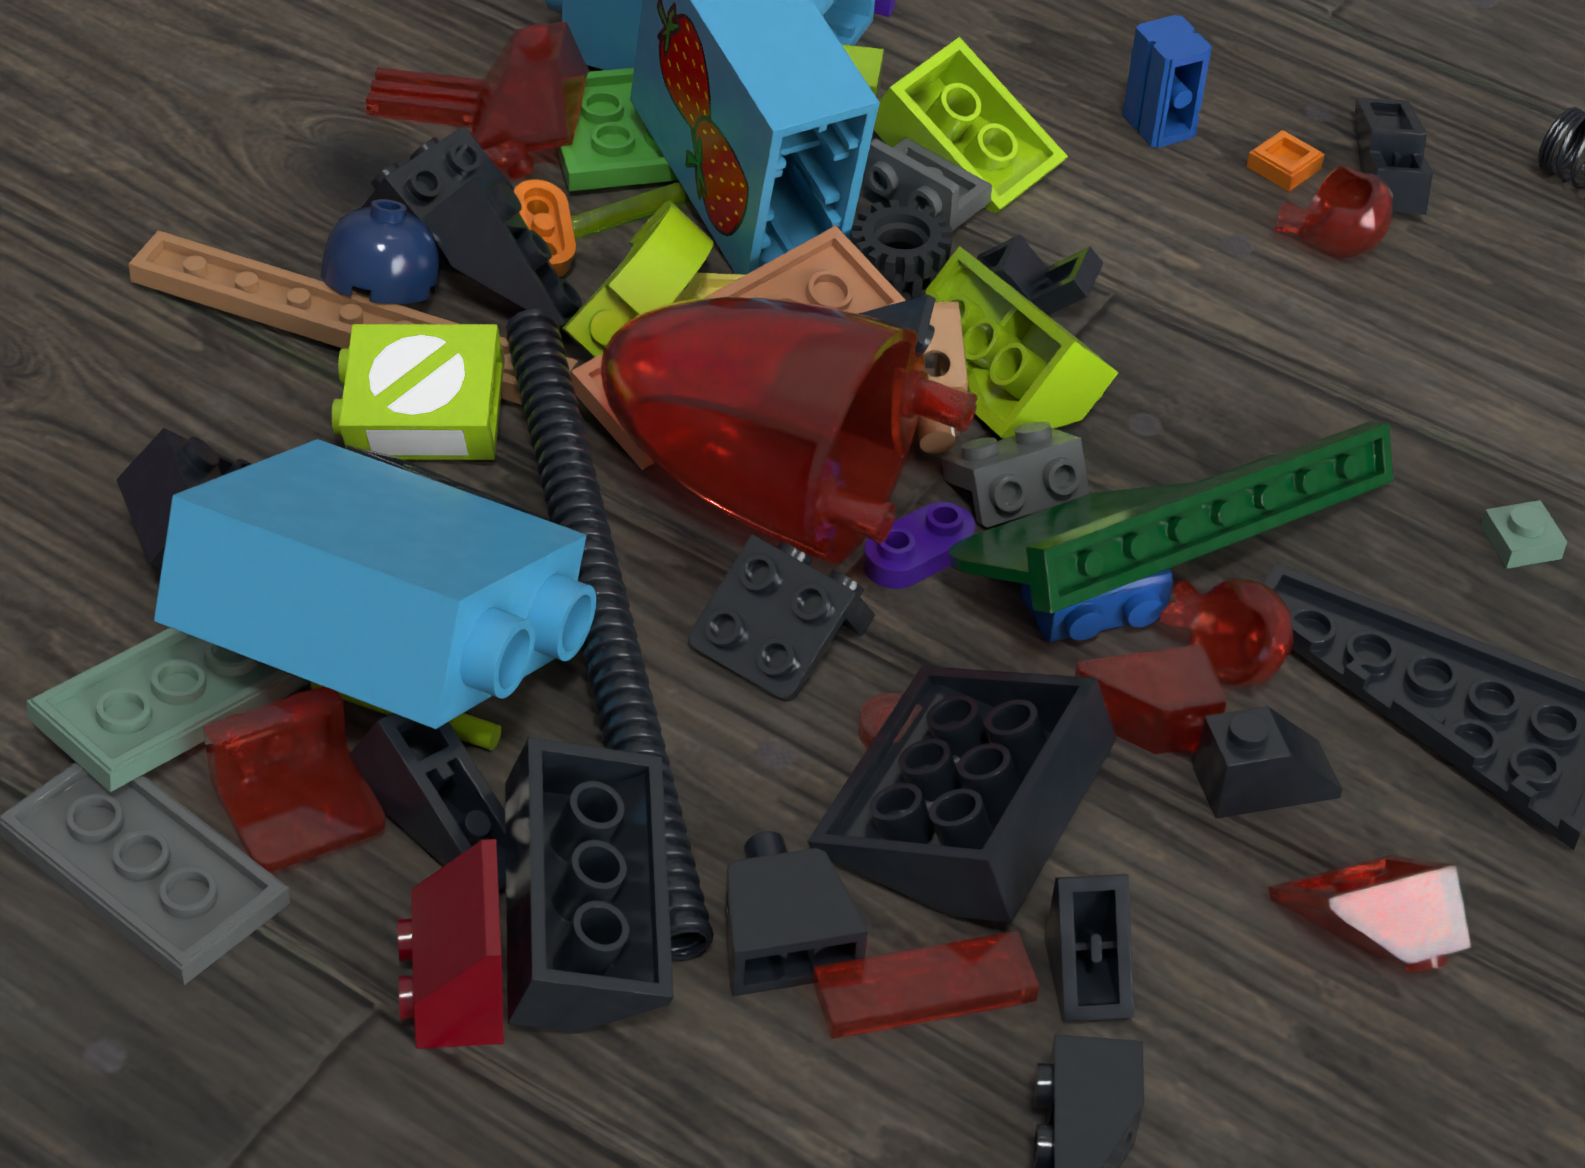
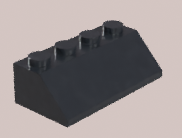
M528 737L505 782L508 1024L581 1032L669 1005L674 998L662 757Z

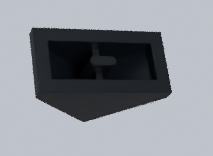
M1128 874L1055 877L1044 940L1061 1019L1064 1022L1135 1017Z

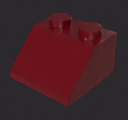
M496 839L479 841L412 888V918L398 919L399 962H413V976H399L400 1020H414L416 1049L504 1044Z

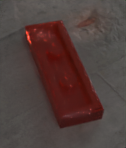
M1018 931L814 967L813 984L831 1039L1037 1001L1039 983Z

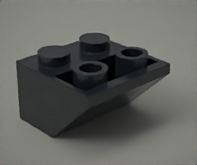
M163 428L116 479L148 562L162 569L171 503L174 494L252 464L243 459H237L235 462L216 453L206 442L197 437L187 439Z

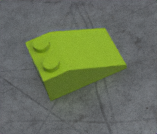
M960 37L893 84L879 101L874 131L888 146L894 147L907 137L992 185L991 202L983 208L994 214L1004 209L1063 163L1068 157Z

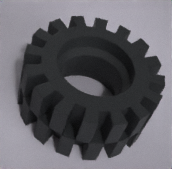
M898 199L889 200L888 208H884L880 202L871 204V212L864 208L858 212V218L853 220L850 241L901 296L902 292H909L911 299L921 296L922 288L924 290L928 288L950 259L953 231L951 226H947V219L943 215L935 217L934 208L927 205L920 211L918 210V202L910 200L907 207H899Z

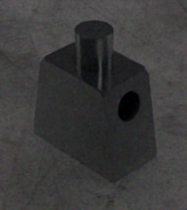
M774 831L760 832L750 837L744 845L746 859L735 860L727 866L725 917L732 997L863 975L868 929L827 853L818 848L788 852L783 836Z

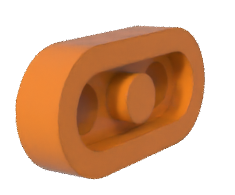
M536 179L523 181L514 189V193L522 205V210L519 213L528 228L538 233L547 243L552 253V258L549 261L558 276L561 277L569 271L576 251L567 197L560 188L550 182Z

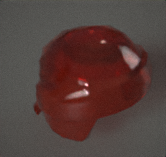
M1340 165L1322 183L1308 209H1302L1290 202H1285L1280 207L1278 214L1281 220L1274 224L1275 231L1297 233L1303 240L1311 242L1315 247L1338 258L1357 256L1374 249L1387 234L1393 219V193L1378 176L1371 173L1364 174L1348 166Z
M1228 579L1204 594H1200L1188 580H1181L1173 591L1177 602L1169 603L1160 613V621L1164 624L1191 629L1189 646L1192 664L1202 677L1212 679L1219 685L1248 688L1265 683L1283 666L1292 650L1294 638L1289 609L1274 589L1256 580Z

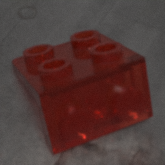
M321 686L203 726L210 782L249 857L268 872H274L377 835L384 830L385 813L370 786L364 781L348 755L350 751L347 748L344 704L338 691Z

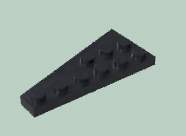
M1275 562L1252 601L1249 614L1250 620L1573 850L1575 849L1585 827L1584 681Z

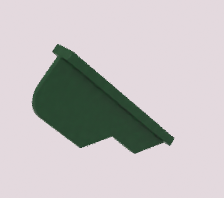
M1369 421L1287 452L1268 455L1197 482L1090 493L956 542L949 548L950 565L953 569L963 573L1028 584L1031 587L1033 610L1052 614L1394 482L1389 423Z

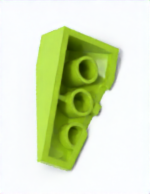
M961 246L956 249L925 290L926 295L936 298L935 302L959 303L968 388L971 393L967 399L971 410L1003 439L1015 436L1014 429L1028 423L1048 422L1051 428L1054 429L1083 420L1119 373Z

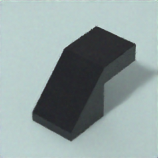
M1020 234L979 254L976 258L1047 315L1088 297L1103 265V261L1089 246L1047 267Z

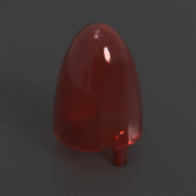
M758 297L691 299L666 304L643 312L624 323L610 337L603 350L600 363L601 386L610 409L621 427L635 444L663 471L699 498L736 521L779 543L780 541L788 543L804 554L830 564L840 563L847 559L859 548L866 538H870L873 542L880 544L889 535L895 519L893 512L896 510V506L888 501L905 464L918 417L921 416L953 427L957 431L965 432L974 418L977 404L975 403L978 400L977 395L972 392L967 393L929 380V375L925 372V355L915 352L918 334L914 330L831 307Z

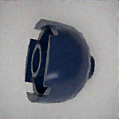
M387 199L374 200L371 203V207L358 208L346 214L333 227L323 253L320 276L326 285L348 296H351L352 286L371 290L369 301L385 304L422 302L429 298L430 289L435 292L439 273V248L437 242L421 219L406 212L407 207L404 204Z

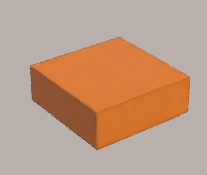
M1281 130L1249 152L1246 167L1290 192L1322 169L1325 154Z

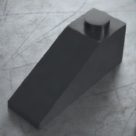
M395 713L378 720L348 755L383 811L444 866L479 841L496 839L498 893L506 889L505 810L450 723L447 722L434 729Z

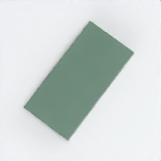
M170 627L27 700V719L108 791L112 792L309 685L311 681Z

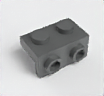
M907 137L894 147H890L878 139H873L870 143L863 185L888 200L899 199V206L907 207L909 200L918 202V210L920 211L928 205L935 209V217L943 215L947 219V226H951L952 231H954L991 202L992 185Z
M1033 422L1018 426L1014 429L1015 436L999 441L995 438L970 440L961 445L962 452L941 458L944 481L972 491L977 523L984 527H991L1030 515L1089 494L1081 438L1053 429L1048 422Z

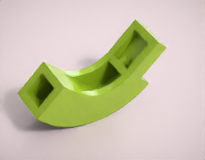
M666 201L628 242L632 248L621 264L562 328L593 358L641 333L648 326H652L684 290L708 257L713 247V240L672 201Z

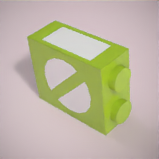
M352 324L349 348H342L339 353V379L341 384L344 385L343 398L334 399L332 405V428L334 435H342L346 448L347 445L399 457L404 460H495L505 364L497 324Z

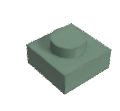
M1541 500L1485 509L1480 527L1506 569L1562 559L1567 540Z

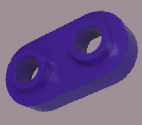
M937 502L928 504L873 532L867 538L863 560L864 572L870 580L883 587L900 589L912 586L950 566L949 548L956 542L974 535L975 521L967 510L953 503Z

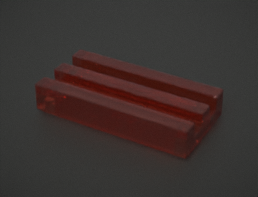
M377 67L375 80H372L370 86L371 93H368L366 97V112L368 115L473 127L484 95L483 79Z

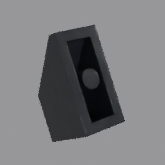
M1265 706L1204 717L1193 770L1215 819L1341 797L1342 787L1319 740L1270 707Z

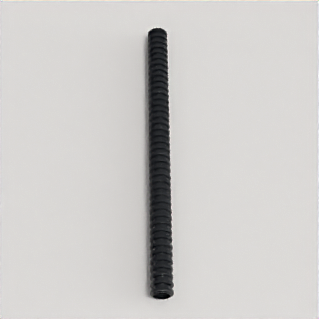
M528 309L517 313L509 320L505 327V336L511 354V362L515 369L514 374L518 382L517 387L521 395V404L524 408L527 429L531 436L530 441L534 449L537 471L541 477L540 483L544 491L548 516L551 522L587 535L578 581L591 585L596 592V609L590 631L580 650L583 653V664L587 669L586 676L590 683L594 710L598 716V727L602 732L601 739L606 749L662 757L672 961L685 960L705 951L713 942L714 933L708 922L709 913L704 905V893L700 888V878L695 869L696 862L691 853V842L686 834L687 827L682 818L683 811L678 802V792L674 785V776L669 767L670 760L665 751L666 745L661 735L662 729L657 719L658 713L653 703V694L649 688V678L645 672V662L641 656V647L637 641L638 635L633 625V615L629 610L630 604L626 596L625 585L622 581V572L618 566V557L614 550L615 545L611 537L610 526L607 522V513L603 507L604 502L600 494L599 483L596 479L597 474L593 466L592 455L589 451L586 431L582 424L579 404L575 397L576 392L572 384L568 361L565 357V349L562 345L558 322L555 316L548 311Z

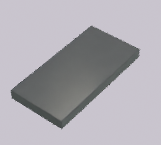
M75 762L0 815L1 838L183 985L190 982L291 903L288 886L144 775L110 792Z

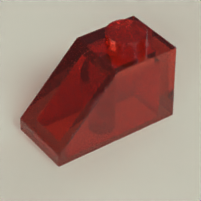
M1202 644L1077 661L1075 676L1098 679L1115 735L1153 754L1197 750L1204 717L1225 713L1227 700Z

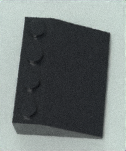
M921 666L807 841L810 849L818 848L825 851L831 861L950 916L1011 923L1117 739L1098 679L1092 677Z

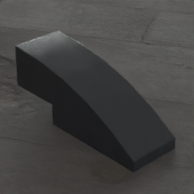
M1356 97L1355 119L1359 162L1365 193L1371 211L1426 215L1433 172L1424 157L1427 133L1412 105L1406 100Z

